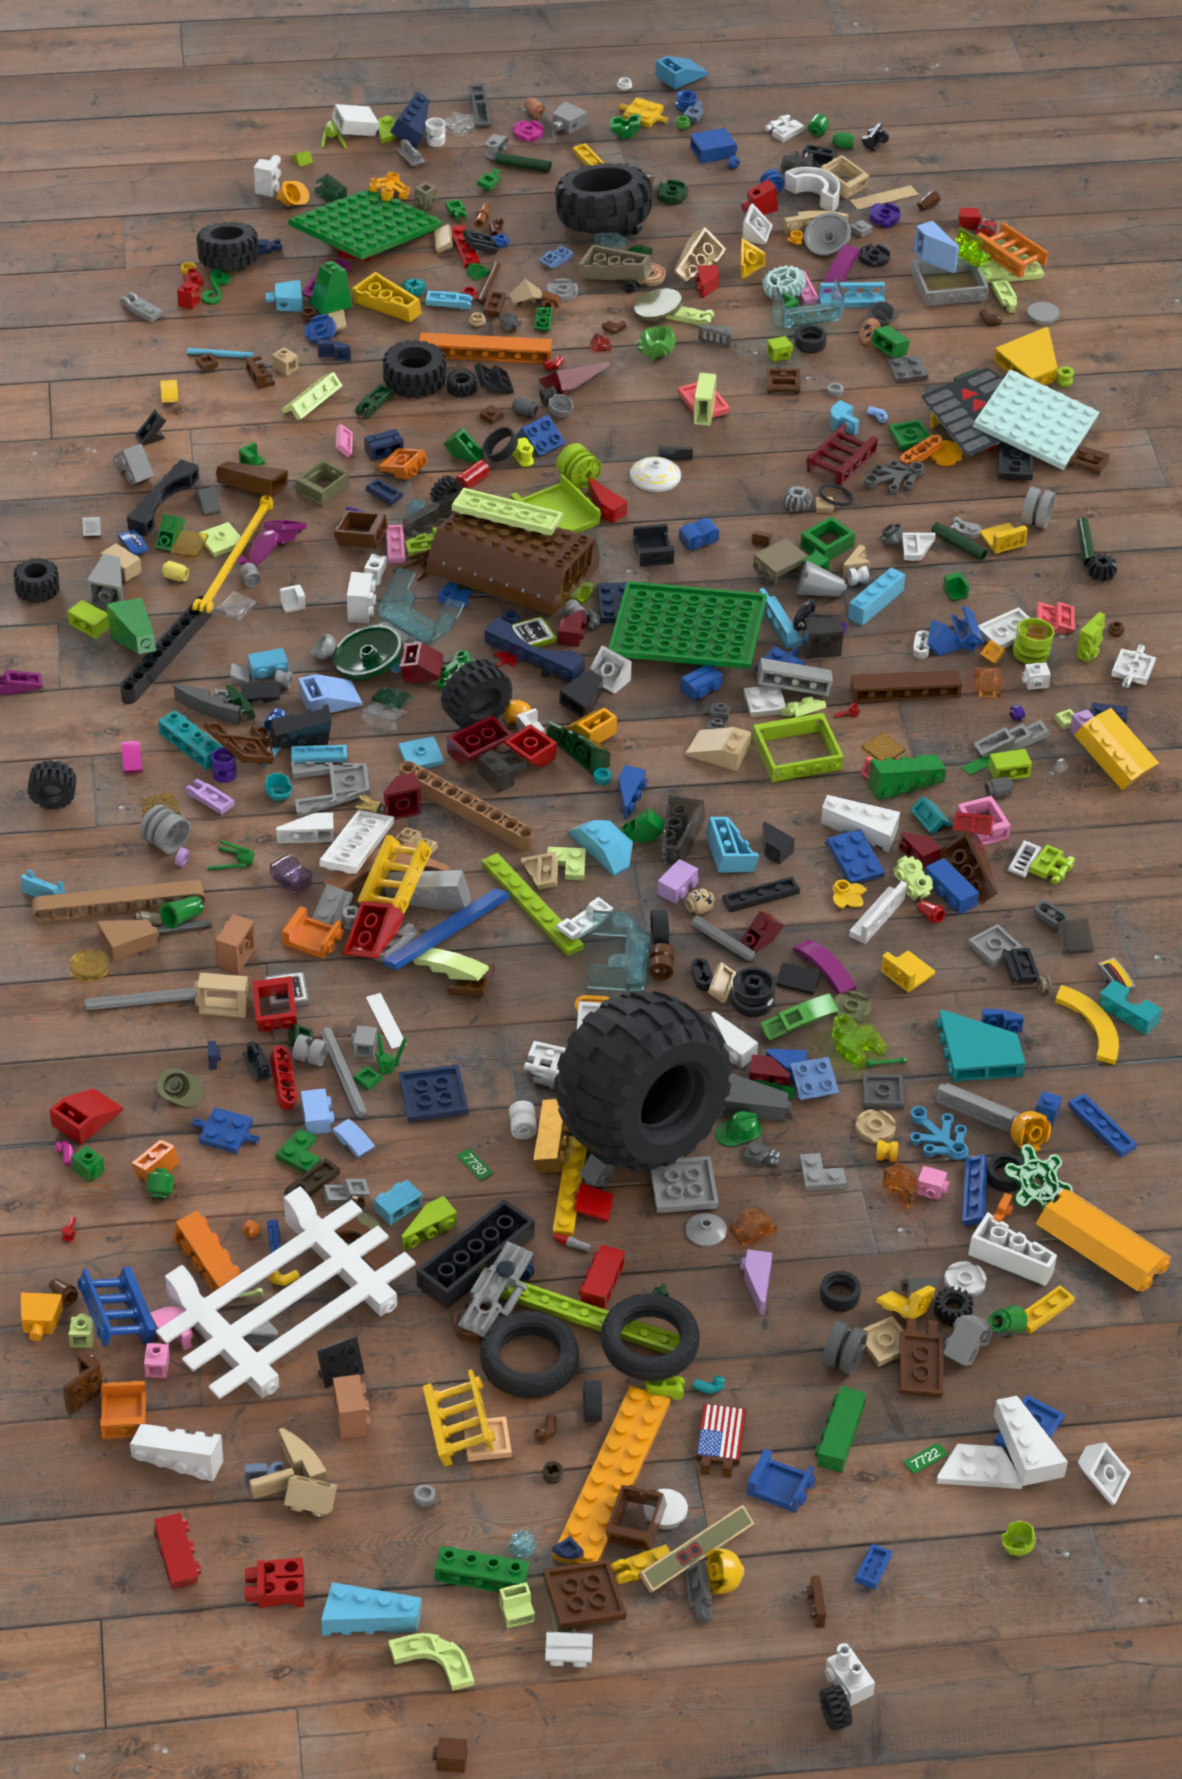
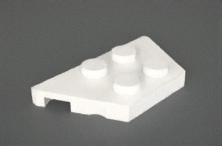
M957 1444L937 1476V1484L1022 1489L1023 1486L1016 1469L1002 1446Z

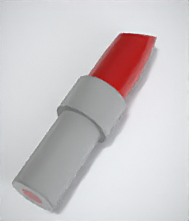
M553 1233L555 1241L585 1252L590 1251L591 1245L579 1241L571 1236L567 1237Z

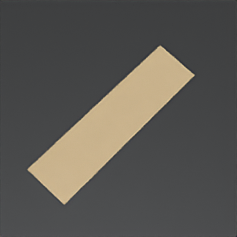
M910 185L850 201L857 209L871 207L876 203L883 204L919 194Z

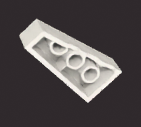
M827 795L822 807L821 824L842 833L844 831L852 832L861 829L869 845L874 847L876 845L881 846L883 851L889 853L898 830L900 812Z

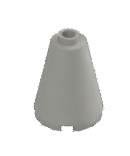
M805 561L796 594L840 597L841 594H845L847 584H844V579L810 561Z

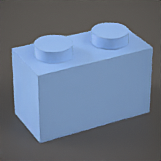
M325 1089L301 1091V1104L306 1131L311 1134L331 1132L334 1114L333 1111L329 1112V1108H332L331 1098L326 1096Z

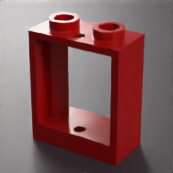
M292 976L252 981L258 1032H269L282 1028L290 1029L295 1023L298 1024ZM289 995V1013L261 1016L260 998Z

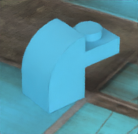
M839 400L831 408L830 427L835 431L841 425L846 424V432L855 436L858 433L859 419L853 417V406Z

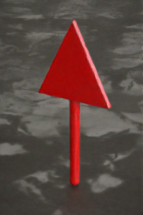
M503 651L493 653L494 656L501 659L496 664L498 667L505 662L512 667L515 666L517 657L511 653Z

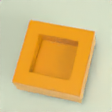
M990 640L980 654L996 665L1006 650L993 640Z

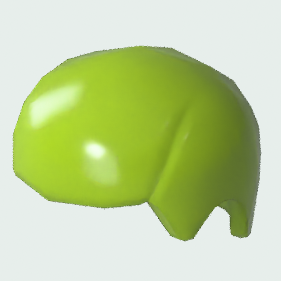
M1011 1522L1008 1524L1006 1533H1002L1003 1549L1012 1556L1022 1557L1030 1553L1035 1547L1034 1528L1028 1522Z

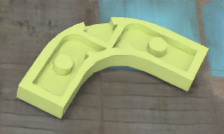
M429 1633L413 1634L388 1641L394 1664L422 1658L435 1660L445 1670L452 1691L474 1686V1678L467 1658L463 1651L452 1641L449 1643L439 1638V1635Z

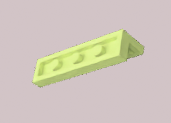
M334 372L322 376L282 408L281 411L283 414L292 411L296 419L300 420L342 387V384Z

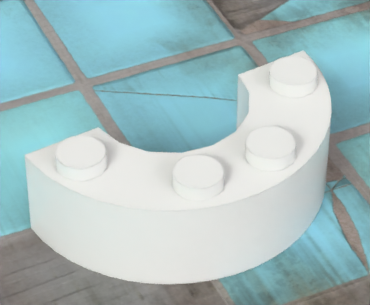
M798 167L785 172V189L794 194L806 191L814 192L821 196V208L833 212L837 209L839 205L840 183L832 173L815 167Z

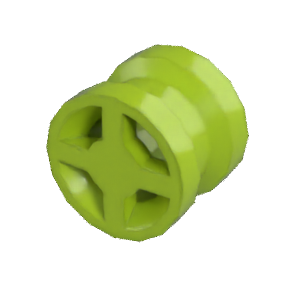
M1067 366L1060 367L1057 372L1056 383L1062 387L1071 386L1073 384L1074 370Z

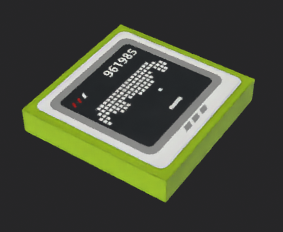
M542 616L512 625L516 634L523 641L534 647L539 648L556 642V636Z

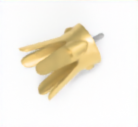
M363 794L364 796L359 795V798L364 803L356 805V809L380 814L381 811L384 812L382 810V802L374 801L365 794Z

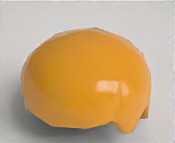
M522 700L510 701L509 706L505 708L503 713V719L507 724L514 722L517 725V715L532 709L528 703Z

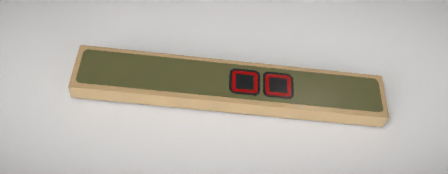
M741 1505L638 1574L651 1593L703 1559L710 1549H718L755 1523L745 1507Z

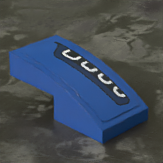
M134 529L118 534L119 541L132 554L137 555L148 551L144 540Z

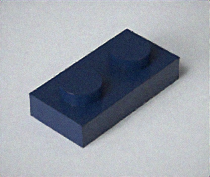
M1092 702L1091 714L1093 716L1112 708L1126 724L1128 707Z

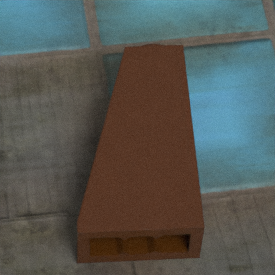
M227 461L217 466L216 469L217 483L267 496L277 493L287 487L288 470Z

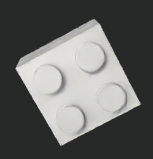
M351 572L347 592L348 622L369 624L370 617H373L374 606L372 605H376V594L373 593L376 590V581H373V573Z

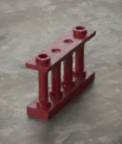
M843 424L807 457V471L810 472L816 466L834 473L836 484L842 486L877 452L878 438L872 436L868 441L864 442L846 434V424ZM844 440L860 448L854 450L840 443ZM837 449L851 457L846 459L831 451ZM826 457L842 464V466L835 467L822 460Z

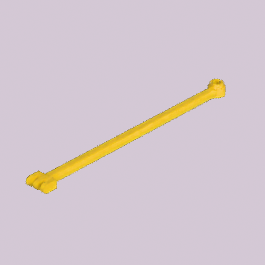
M267 495L261 497L259 508L203 599H196L193 603V610H197L199 607V611L204 612L206 608V613H211L214 603L211 601L265 513L273 508V500L270 496H268V500Z

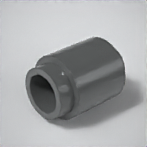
M518 397L512 403L514 413L528 418L535 417L538 411V405L535 402L522 397Z
M1007 776L991 779L985 783V792L988 797L996 798L1011 795L1012 790H1014L1013 781L1009 780Z

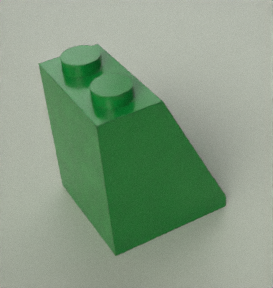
M333 261L325 262V265L319 266L310 302V307H313L321 315L352 307L347 272Z

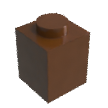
M439 1737L438 1746L433 1748V1761H437V1771L465 1773L467 1739Z

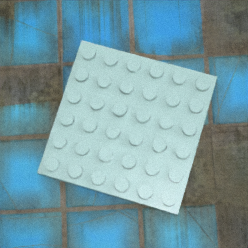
M1009 370L974 421L972 427L1064 470L1100 412L1037 383L1018 372Z

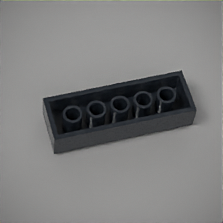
M503 1199L416 1270L417 1287L448 1309L473 1288L484 1268L490 1269L507 1241L523 1247L535 1237V1221Z

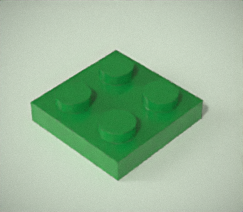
M920 419L892 424L888 428L900 450L911 449L930 437Z

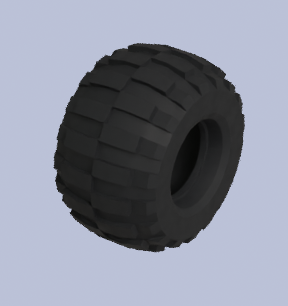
M639 990L623 993L620 997L610 998L602 1002L598 1010L595 1012L590 1011L582 1019L583 1023L576 1032L573 1031L566 1041L568 1045L565 1052L560 1054L557 1063L560 1069L559 1074L555 1076V1089L561 1119L575 1139L610 1164L634 1171L656 1169L660 1166L666 1167L674 1164L680 1156L684 1155L686 1157L696 1149V1145L702 1139L705 1140L712 1131L711 1128L715 1121L720 1119L725 1109L723 1104L726 1097L730 1094L731 1083L728 1080L732 1073L729 1052L723 1045L725 1040L716 1027L702 1013L677 997L654 990L652 993Z

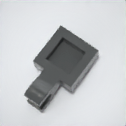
M750 1141L743 1153V1161L761 1167L763 1163L777 1167L780 1159H778L780 1152L777 1150L769 1151L768 1146Z

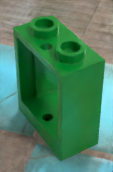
M831 516L802 532L800 547L810 554L818 551L832 560L854 547L855 533ZM829 532L839 538L829 545L818 539Z

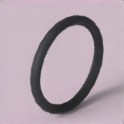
M823 484L819 487L818 493L820 497L830 504L846 506L853 502L852 493L840 485ZM825 487L840 489L849 495L850 500L847 502L833 501L822 494V489Z

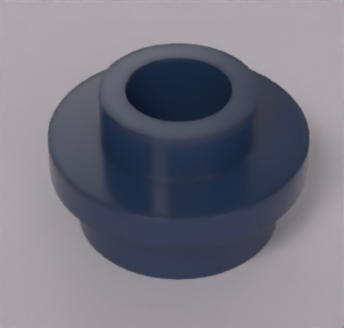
M508 610L502 616V620L513 625L520 622V616L516 611Z

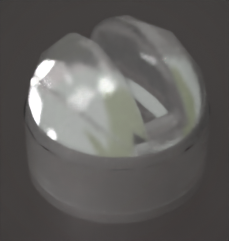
M1064 758L1054 762L1053 769L1055 772L1062 774L1069 771L1068 764Z

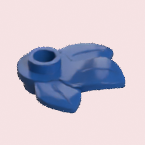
M450 583L440 591L438 601L445 605L451 604L456 607H464L469 605L468 599L471 596V590L458 589L456 583Z

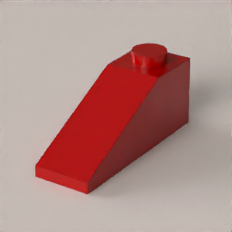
M588 479V493L594 505L600 509L601 517L613 524L627 515L628 501L594 479Z

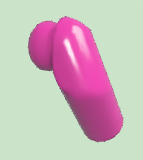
M64 1140L63 1142H57L56 1152H63V1165L71 1166L72 1145Z

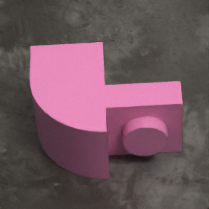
M169 1306L150 1312V1315L158 1330L185 1312V1310ZM191 1328L177 1337L183 1350L192 1347L191 1338H193V1332ZM155 1333L159 1341H161L162 1339Z

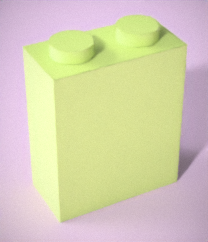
M699 374L695 394L694 424L711 426L716 398V374Z

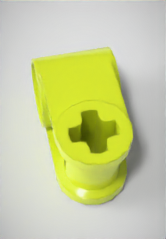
M526 437L518 439L517 448L512 454L523 467H529L534 464L532 457L534 448Z

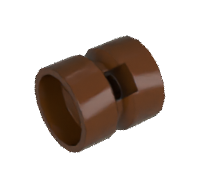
M665 943L655 944L649 950L648 973L653 979L667 980L672 977L674 971V949Z

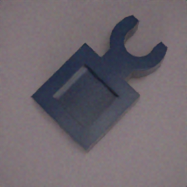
M269 239L258 240L259 255L270 254L272 250L282 251L280 239H274L270 242Z

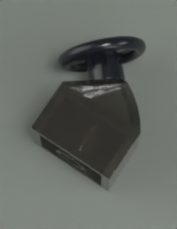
M812 599L805 601L798 609L793 620V629L795 631L803 630L802 645L805 658L841 656L844 630L840 616L817 615L814 613L815 601Z

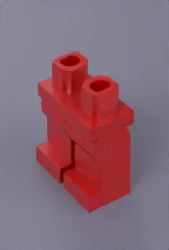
M303 1557L269 1560L266 1562L264 1560H257V1567L245 1568V1582L257 1583V1586H245L246 1602H258L259 1608L277 1606L279 1604H295V1607H305Z

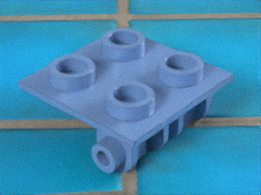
M829 1057L790 1063L797 1091H795L797 1099L804 1100L839 1094Z

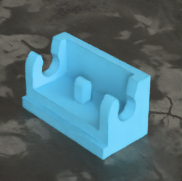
M28 870V877L25 874L21 876L23 893L34 897L65 893L64 885L61 881H58V886L35 878L32 870Z

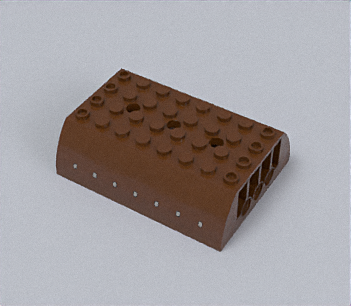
M455 511L436 530L429 552L426 572L553 615L599 567V548L595 539L568 529L557 527L552 536L543 535L540 532L527 531L524 528L511 527L504 523L492 522L488 519L476 518L475 516L460 514Z

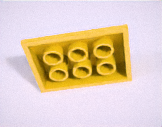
M1112 708L1094 716L1074 734L1122 791L1159 764Z

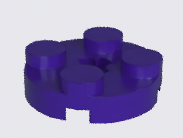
M885 202V205L876 203L870 208L869 221L882 225L883 228H890L891 225L900 221L901 212L899 207L892 203Z

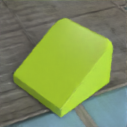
M302 151L291 155V159L298 166H304L313 162L310 151Z

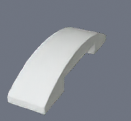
M598 897L588 904L586 910L571 920L565 919L556 928L572 940L581 938L598 926L612 912L613 907Z

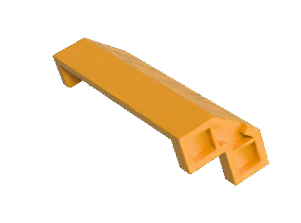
M1063 1189L1058 1195L1059 1199L1055 1203L1050 1202L1047 1204L1036 1222L1038 1226L1136 1291L1143 1292L1147 1290L1153 1282V1275L1166 1272L1170 1266V1255L1071 1190Z

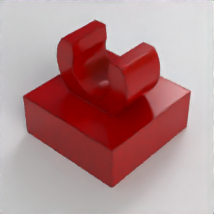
M195 267L188 268V274H183L184 281L204 286L203 278L199 271L195 272Z

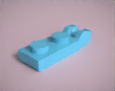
M428 290L426 305L449 308L459 307L461 310H468L471 308L473 298L468 294Z

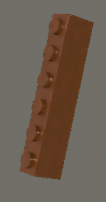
M959 670L851 675L850 683L853 703L961 698L962 689Z

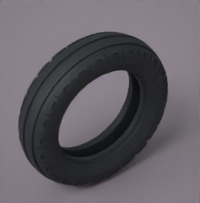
M644 1293L643 1295L637 1294L623 1299L609 1311L601 1328V1344L609 1362L621 1373L643 1381L665 1380L678 1375L694 1360L700 1343L699 1328L692 1313L679 1301L661 1294ZM655 1317L672 1324L680 1335V1342L673 1351L666 1355L645 1357L627 1349L621 1340L620 1333L629 1322L635 1319Z
M540 1311L515 1312V1314L512 1313L504 1316L489 1328L481 1344L480 1360L488 1379L501 1391L516 1397L539 1398L555 1393L571 1380L579 1363V1346L572 1330L559 1318ZM531 1334L539 1335L552 1341L558 1348L560 1357L552 1368L544 1372L524 1374L508 1368L501 1360L500 1351L510 1339L520 1335Z

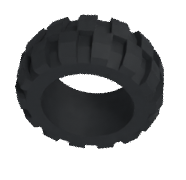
M599 163L598 165L580 167L578 170L566 173L565 177H561L557 184L555 200L558 217L567 228L571 227L573 231L599 234L618 232V230L622 229L627 230L647 219L652 208L651 183L645 172H642L636 166L630 167L628 164Z

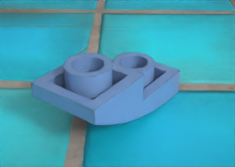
M560 245L554 252L549 250L539 259V262L551 269L556 268L574 256L573 251Z

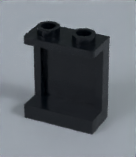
M667 524L633 527V544L639 567L674 564L675 550L670 545Z

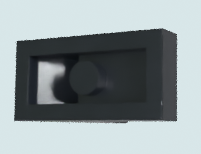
M155 409L135 434L142 445H148L164 440L165 437L160 429L165 424L166 419L160 411Z

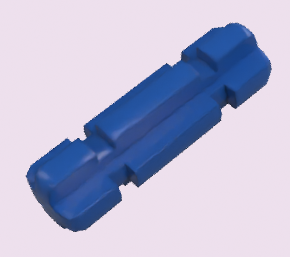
M276 1219L268 1220L267 1222L270 1254L281 1247L279 1224Z

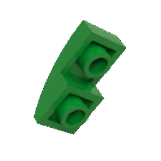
M536 308L534 330H551L553 308Z

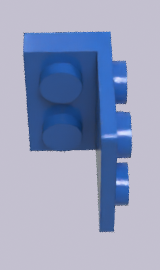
M549 415L522 427L516 434L517 439L526 437L539 457L565 444V440Z

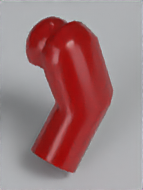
M558 356L554 362H551L549 359L547 361L544 360L542 362L543 369L546 371L559 369L565 361L564 357Z

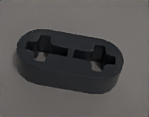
M696 958L691 962V974L696 987L701 991H708L713 979L711 968L707 960Z

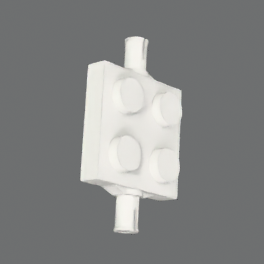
M1141 644L1138 645L1136 651L1121 649L1111 676L1124 679L1122 683L1124 688L1125 686L1129 688L1131 681L1144 685L1148 682L1156 657L1144 654V645L1142 647Z

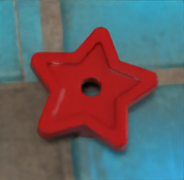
M468 286L460 294H468L473 300H478L477 294L479 290Z

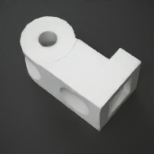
M372 554L364 567V573H373V581H376V585L381 583V577L387 565V556Z

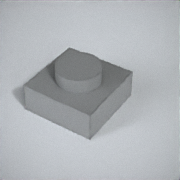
M860 220L850 227L852 233L862 238L872 232L873 226Z

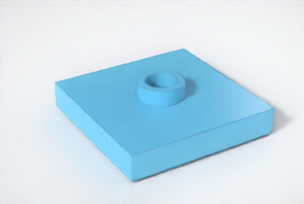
M434 736L398 743V749L404 761L414 762L425 769L444 765L443 756Z

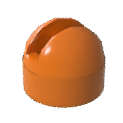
M247 1220L243 1227V1234L249 1238L256 1237L261 1231L259 1224L252 1220Z

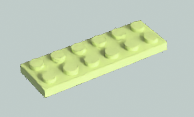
M463 488L452 504V511L460 514H468L476 518L504 523L511 527L524 528L527 531L540 532L543 535L552 536L563 519V512Z

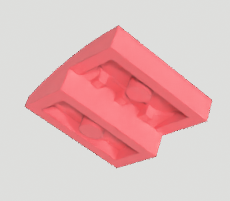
M1038 602L1036 618L1051 624L1054 628V633H1072L1075 631L1074 606L1058 602L1056 606Z

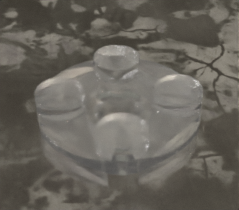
M452 112L451 116L445 120V129H448V133L455 136H465L467 132L471 134L476 128V121L472 114Z

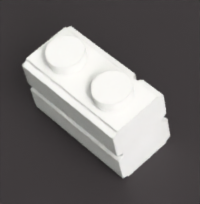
M547 1632L545 1661H550L551 1666H564V1662H573L574 1667H587V1663H592L593 1634Z

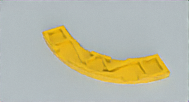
M1061 985L1055 1003L1080 1013L1086 1018L1088 1024L1096 1032L1098 1039L1096 1060L1115 1065L1118 1057L1119 1041L1117 1031L1110 1017L1096 1002L1086 995Z

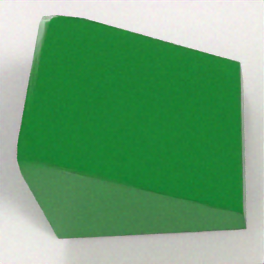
M470 263L466 271V275L476 281L490 274V270L481 264Z

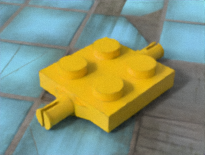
M637 97L630 105L622 103L619 105V109L625 111L623 119H628L633 114H641L640 125L651 128L657 121L663 123L668 121V117L660 115L664 111V105Z

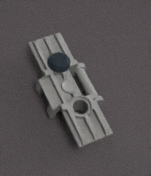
M507 1241L495 1263L491 1265L490 1269H483L470 1291L469 1296L473 1300L458 1326L484 1338L497 1316L503 1318L509 1315L522 1292H525L527 1289L526 1284L518 1280L531 1260L533 1252ZM510 1287L515 1288L502 1309V1306L498 1303L503 1290H509ZM482 1303L486 1304L490 1309L483 1311L480 1309V1305Z

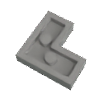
M820 1153L800 1154L805 1191L846 1189L844 1168L823 1169Z

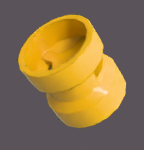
M877 1140L876 1160L889 1159L890 1162H897L898 1142L885 1143L884 1140Z

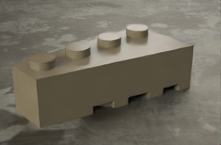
M592 244L580 261L579 270L581 279L646 280L652 272L650 255Z

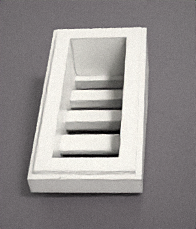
M1024 840L1008 871L1025 878L1029 873L1030 865L1040 854L1041 847ZM1015 866L1024 869V871L1016 869Z

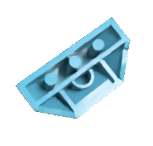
M594 820L585 822L568 831V834L583 848H586V851L613 876L629 869L633 841L611 821Z

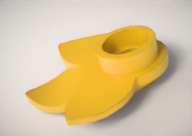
M838 880L833 885V902L839 908H844L846 905L852 908H860L863 906L861 895L867 889L858 883L850 884L846 880Z

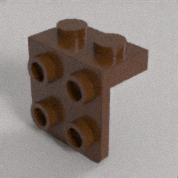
M85 1350L76 1354L79 1375L63 1387L66 1411L69 1414L80 1410L84 1404L101 1394L102 1376L100 1364L94 1355H89Z

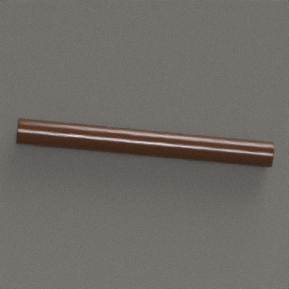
M495 262L477 300L479 304H483L500 268L499 262Z

